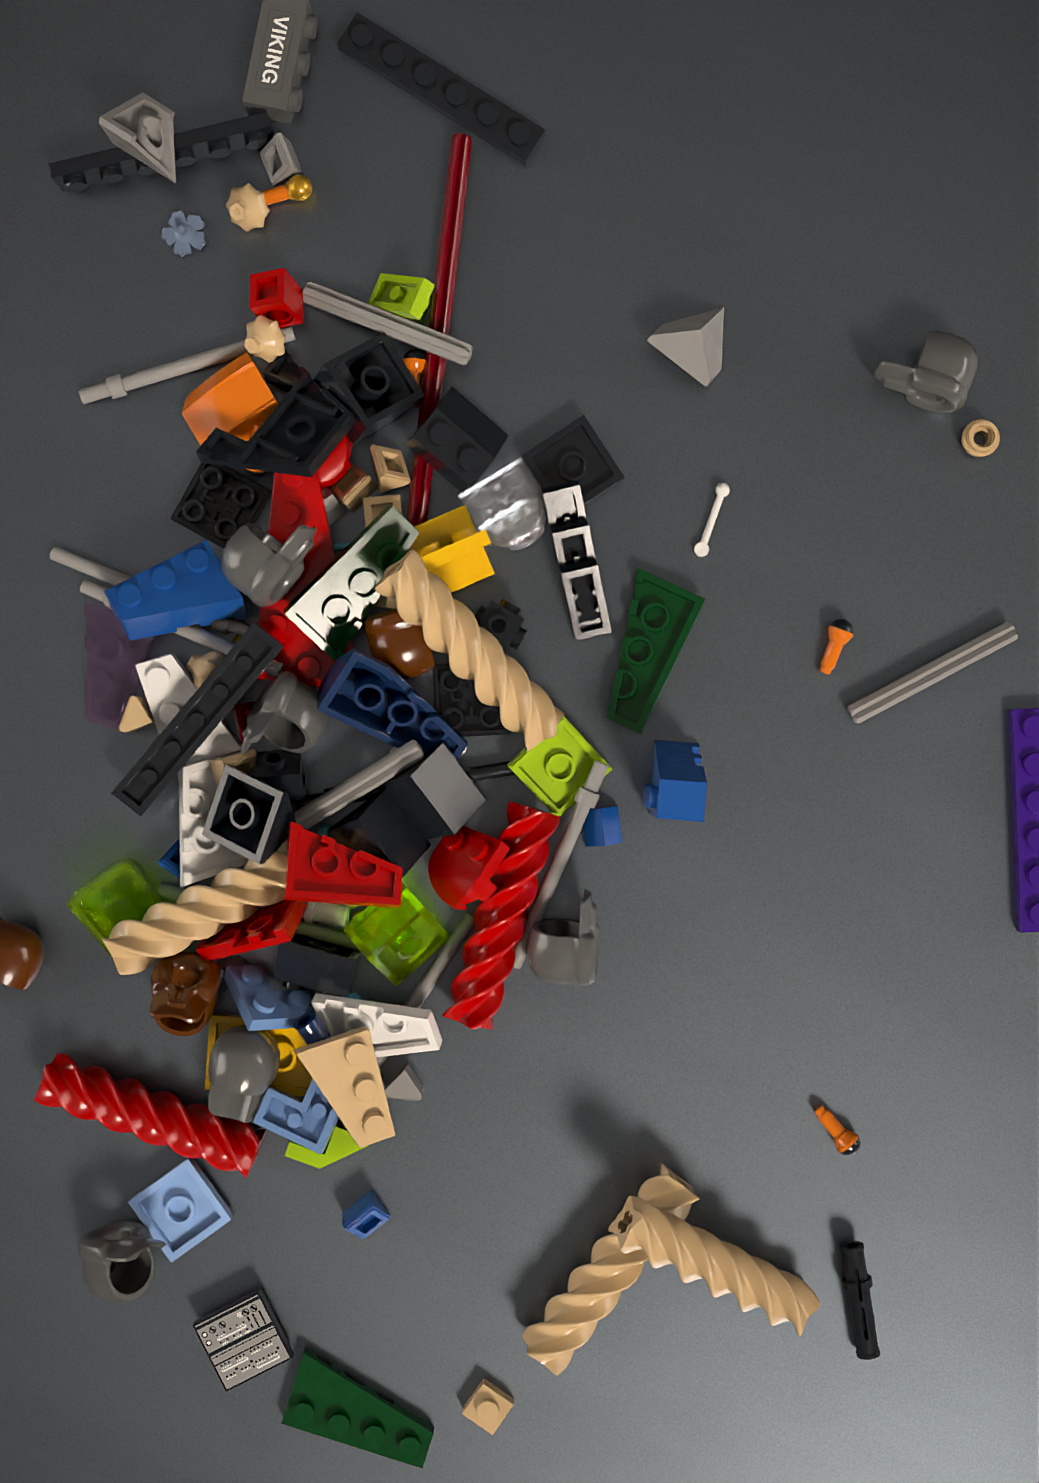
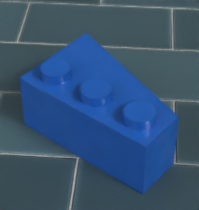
M207 540L104 591L111 610L129 641L177 632V628L200 624L201 627L212 625V621L235 617L236 620L248 618L242 595L223 575L221 562Z
M654 740L651 784H644L643 806L649 809L648 813L655 818L704 822L707 780L704 766H697L702 761L701 754H698L699 743Z

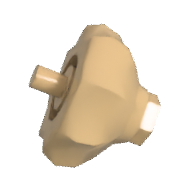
M249 183L243 187H233L230 198L225 204L230 213L231 222L239 225L246 232L253 228L264 227L265 217L270 212L265 202V194L257 191Z
M259 315L254 321L246 325L247 337L245 348L250 354L263 358L267 362H273L277 356L284 355L286 335L280 330L278 321L269 320L266 316Z
M213 651L203 656L197 654L191 656L186 669L193 674V682L196 689L202 685L226 655Z

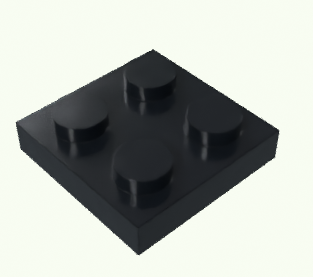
M584 415L521 456L541 489L578 480L584 505L625 478Z

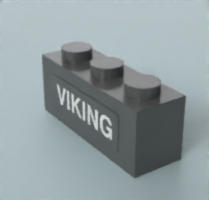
M309 0L262 1L242 98L243 105L249 116L267 112L272 121L292 124L294 112H300L303 99V91L299 88L302 75L307 76L310 66V53L307 52L309 39H315L318 25L317 16L313 15Z

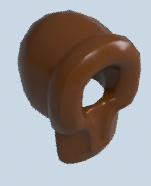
M397 608L368 617L363 623L364 631L368 637L371 656L388 664L403 679L417 677L435 667L432 651L423 637L422 626L405 622L400 617Z
M0 917V983L19 990H27L39 974L44 960L45 951L42 940L36 932L28 927Z
M179 952L173 956L159 959L153 968L150 980L152 993L150 1016L155 1019L159 1027L172 1035L190 1036L200 1032L210 1021L219 1000L218 988L221 983V969L216 961L203 960L199 954L193 952Z

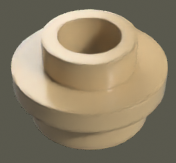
M978 419L969 423L961 435L963 448L974 457L990 455L996 450L1000 442V434L997 427L992 422L984 419ZM975 433H981L985 437L984 445L975 443Z

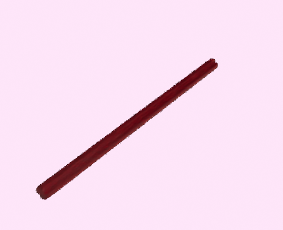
M460 133L453 134L451 139L429 328L447 335L450 332L472 147L471 136ZM427 351L422 392L425 397L420 401L417 428L442 399L446 359ZM415 452L406 518L414 527L427 521L433 468Z

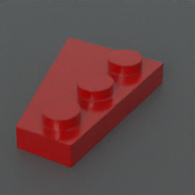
M292 821L289 823L284 900L399 908L401 906L402 867L364 851L353 850L337 843L333 838L325 835L320 836L303 829L304 826Z
M283 900L277 904L258 909L251 917L240 922L227 923L217 934L201 940L196 951L201 959L209 961L290 942L298 925L301 923V918L308 903L306 901Z

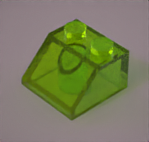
M403 883L401 906L399 908L368 906L364 911L356 914L351 922L342 929L361 953L396 987L450 937L448 932Z

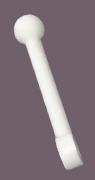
M719 483L715 488L717 496L701 541L694 547V553L698 557H704L709 552L707 543L723 498L730 492V488L726 483Z

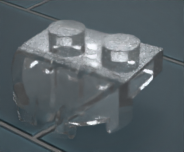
M519 458L458 495L462 505H466L479 531L486 530L491 541L489 545L492 547L497 545L509 547L511 550L523 549L538 540L544 532L543 526L547 519L542 490L522 458Z

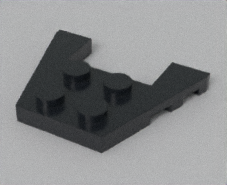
M285 351L284 355L277 356L266 367L263 375L267 383L287 391L288 394L249 441H245L216 427L196 451L201 462L313 477L355 424L353 414L325 387L321 388L311 378L310 373L303 366L299 367L293 361L292 356Z

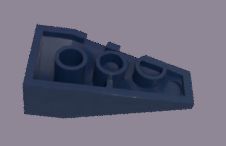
M356 648L336 658L318 687V711L396 748H400L409 741L415 740L425 753L441 741H444L458 759L468 746L467 740L388 664Z

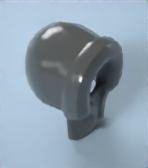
M928 331L915 368L881 361L877 365L874 378L883 382L884 387L905 394L907 402L915 407L936 413H951L960 410L967 400V393L976 375L978 357L975 348L965 338L948 332Z
M246 523L230 537L222 551L221 569L223 575L230 584L247 595L254 604L260 607L274 605L292 589L305 569L303 559L314 545L313 538L317 528L315 526L308 527L303 524L293 532L283 545L278 539L259 526Z
M288 670L279 672L265 687L247 714V727L242 733L244 741L241 753L245 755L251 743L258 742L262 736L275 746L292 753H303L311 748L323 734L329 716L317 710L318 691L299 681L296 675Z
M584 889V898L581 899L580 920L544 919L532 925L527 944L528 963L533 973L542 981L551 984H578L580 986H591L595 982L599 958L600 928L596 923L597 905L592 901V895L589 890Z
M239 1025L228 1028L218 1037L211 1051L208 1068L209 1081L211 1083L208 1109L213 1115L245 1123L252 1122L255 1119L264 1094L276 1077L280 1062V1050L277 1042L266 1030L248 1031L246 1025Z
M136 1221L116 1222L88 1232L78 1242V1253L83 1258L85 1284L93 1294L108 1302L125 1303L138 1298L148 1289L154 1275V1260L150 1248H163L166 1245L165 1242L152 1239L148 1228Z

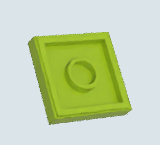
M563 716L557 725V734L554 737L541 741L530 751H527L525 747L507 766L552 814L558 815L561 818L577 803L574 800L579 786L584 787L594 761L607 763ZM610 766L608 767L605 776L612 770Z

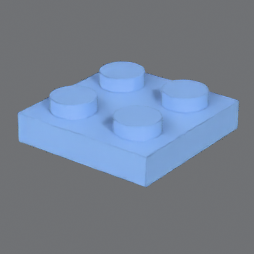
M194 1158L185 1159L128 1201L139 1219L148 1228L152 1237L165 1242L166 1245L161 1249L171 1263L232 1220L234 1216Z

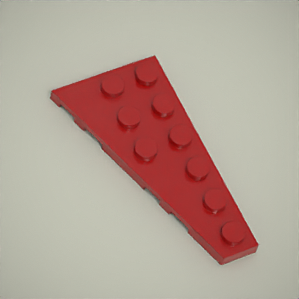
M319 469L313 477L282 473L274 474L268 533L284 545L293 532L303 524L308 527L315 526L317 532L313 538L314 545L303 559L305 569L299 580L280 601L274 605L260 607L259 623L285 644L274 660L285 665L284 671L288 670L294 673L299 681L308 686L319 687L335 661L284 614L283 609L336 558ZM353 638L345 648V653L356 648ZM263 671L257 679L271 681L275 676Z

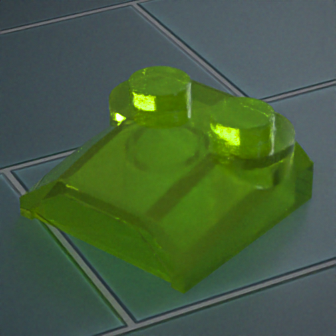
M127 856L116 860L85 882L67 899L66 905L112 957L102 937L109 939L113 927L122 920L142 921L147 910L152 905L165 901L145 877L142 866Z

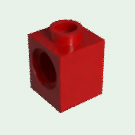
M285 268L250 274L249 308L257 317L264 315L269 320L278 321L280 328L303 324V289Z

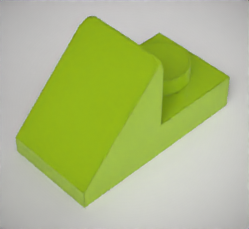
M380 273L368 304L422 325L433 297L431 293L435 285L422 277Z

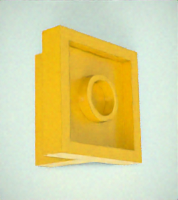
M466 505L415 526L419 534L408 552L414 549L425 563L427 571L440 577L446 583L451 593L495 574L484 550V546L491 544L489 536L485 529L479 532L476 531Z

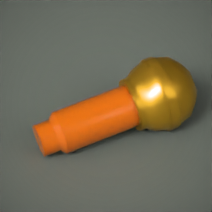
M297 174L290 178L286 184L262 192L265 194L267 206L288 199L302 202L310 197L312 184L306 176Z

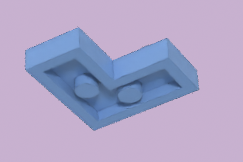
M262 965L228 966L223 977L248 1031L294 1028L292 1025L302 1015L310 1011L315 1013L311 1003L312 998L307 989H304V991H274Z
M312 1079L303 1100L273 1086L268 1087L253 1123L318 1154H322L339 1117Z

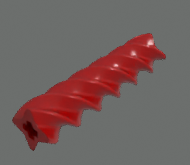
M512 801L509 802L507 807L509 826L498 836V839L503 841L510 850L490 879L497 887L496 891L486 901H481L474 911L473 923L476 933L465 942L462 949V960L465 969L459 972L453 979L451 996L454 1004L442 1014L443 1017L457 1021L473 1030L477 1028L493 1030L492 1017L499 1010L504 997L503 981L509 976L514 967L515 945L525 932L527 924L526 909L532 904L537 894V873L544 867L548 859V838L555 832L560 821V816Z
M59 1052L50 1064H46L41 1084L34 1099L35 1102L43 1106L62 1107L70 1115L79 1119L98 1120L103 1126L119 1133L133 1132L134 1135L147 1144L155 1146L168 1145L175 1153L183 1157L204 1158L205 1161L218 1170H239L246 1179L252 1166L255 1164L267 1130L259 1129L254 1131L249 1123L226 1117L219 1118L213 1115L205 1104L195 1103L184 1106L181 1100L169 1091L162 1090L148 1093L145 1086L136 1079L123 1078L114 1081L106 1069L100 1066L91 1065L78 1068L75 1061L69 1055Z

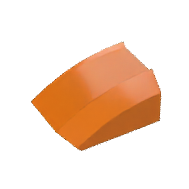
M246 352L193 390L185 399L182 415L200 446L216 427L245 441H249L254 423L264 422L279 403L260 374V370L253 358Z

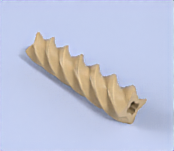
M414 549L384 571V576L374 587L377 593L384 597L396 599L397 611L405 622L422 626L423 637L428 647L436 652L448 654L450 668L457 677L474 681L475 694L481 703L499 707L502 725L507 730L524 733L527 751L533 749L541 741L552 738L557 734V725L565 713L553 706L548 694L539 685L529 680L524 668L514 658L504 653L499 641L489 631L478 625L472 611L463 603L453 599L446 583L434 573L427 571L425 563Z
M288 839L264 864H257L249 859L244 869L228 868L219 872L214 877L210 886L194 885L188 887L181 893L176 904L161 902L152 905L147 910L142 921L127 919L118 922L113 927L109 939L102 937L105 946L113 957L118 973L120 975H131L142 972L153 965L158 958L173 956L183 951L193 940L207 939L221 931L227 923L243 921L256 913L261 906H270L283 901Z
M663 1163L661 1164V1175L646 1180L638 1191L639 1198L651 1202L661 1211L672 1213L683 1220L688 1216L691 1204L700 1199L693 1191L692 1185L676 1175ZM616 1234L598 1239L592 1248L591 1263L581 1265L571 1272L568 1279V1293L552 1297L545 1307L544 1322L528 1326L524 1331L522 1338L528 1346L526 1353L544 1364L556 1376L563 1372L570 1363L574 1350L584 1345L590 1339L598 1320L606 1317L614 1309L621 1291L629 1288L636 1282L642 1272L644 1263L648 1261L646 1252L642 1249L627 1254L622 1253L619 1249Z
M628 1196L620 1216L609 1226L608 1231L616 1234L618 1237V1245L622 1253L627 1254L643 1249L647 1254L651 1267L657 1269L668 1264H674L683 1283L704 1279L712 1297L717 1298L727 1293H733L737 1298L741 1311L747 1312L754 1308L762 1307L766 1312L770 1325L776 1326L780 1323L791 1321L798 1336L802 1335L809 1316L820 1307V1301L814 1291L799 1277L789 1272L778 1270L770 1262L751 1256L734 1244L720 1241L712 1233L702 1228L691 1226L682 1218L672 1213L661 1211L651 1202L642 1198Z

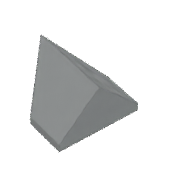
M141 93L100 116L99 125L114 145L176 183L173 128L175 112L147 94Z
M724 307L664 323L647 341L707 387L722 370Z

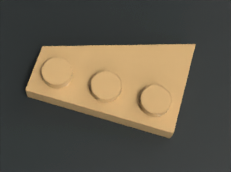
M363 1026L293 1050L359 1148L395 1136L369 1028Z

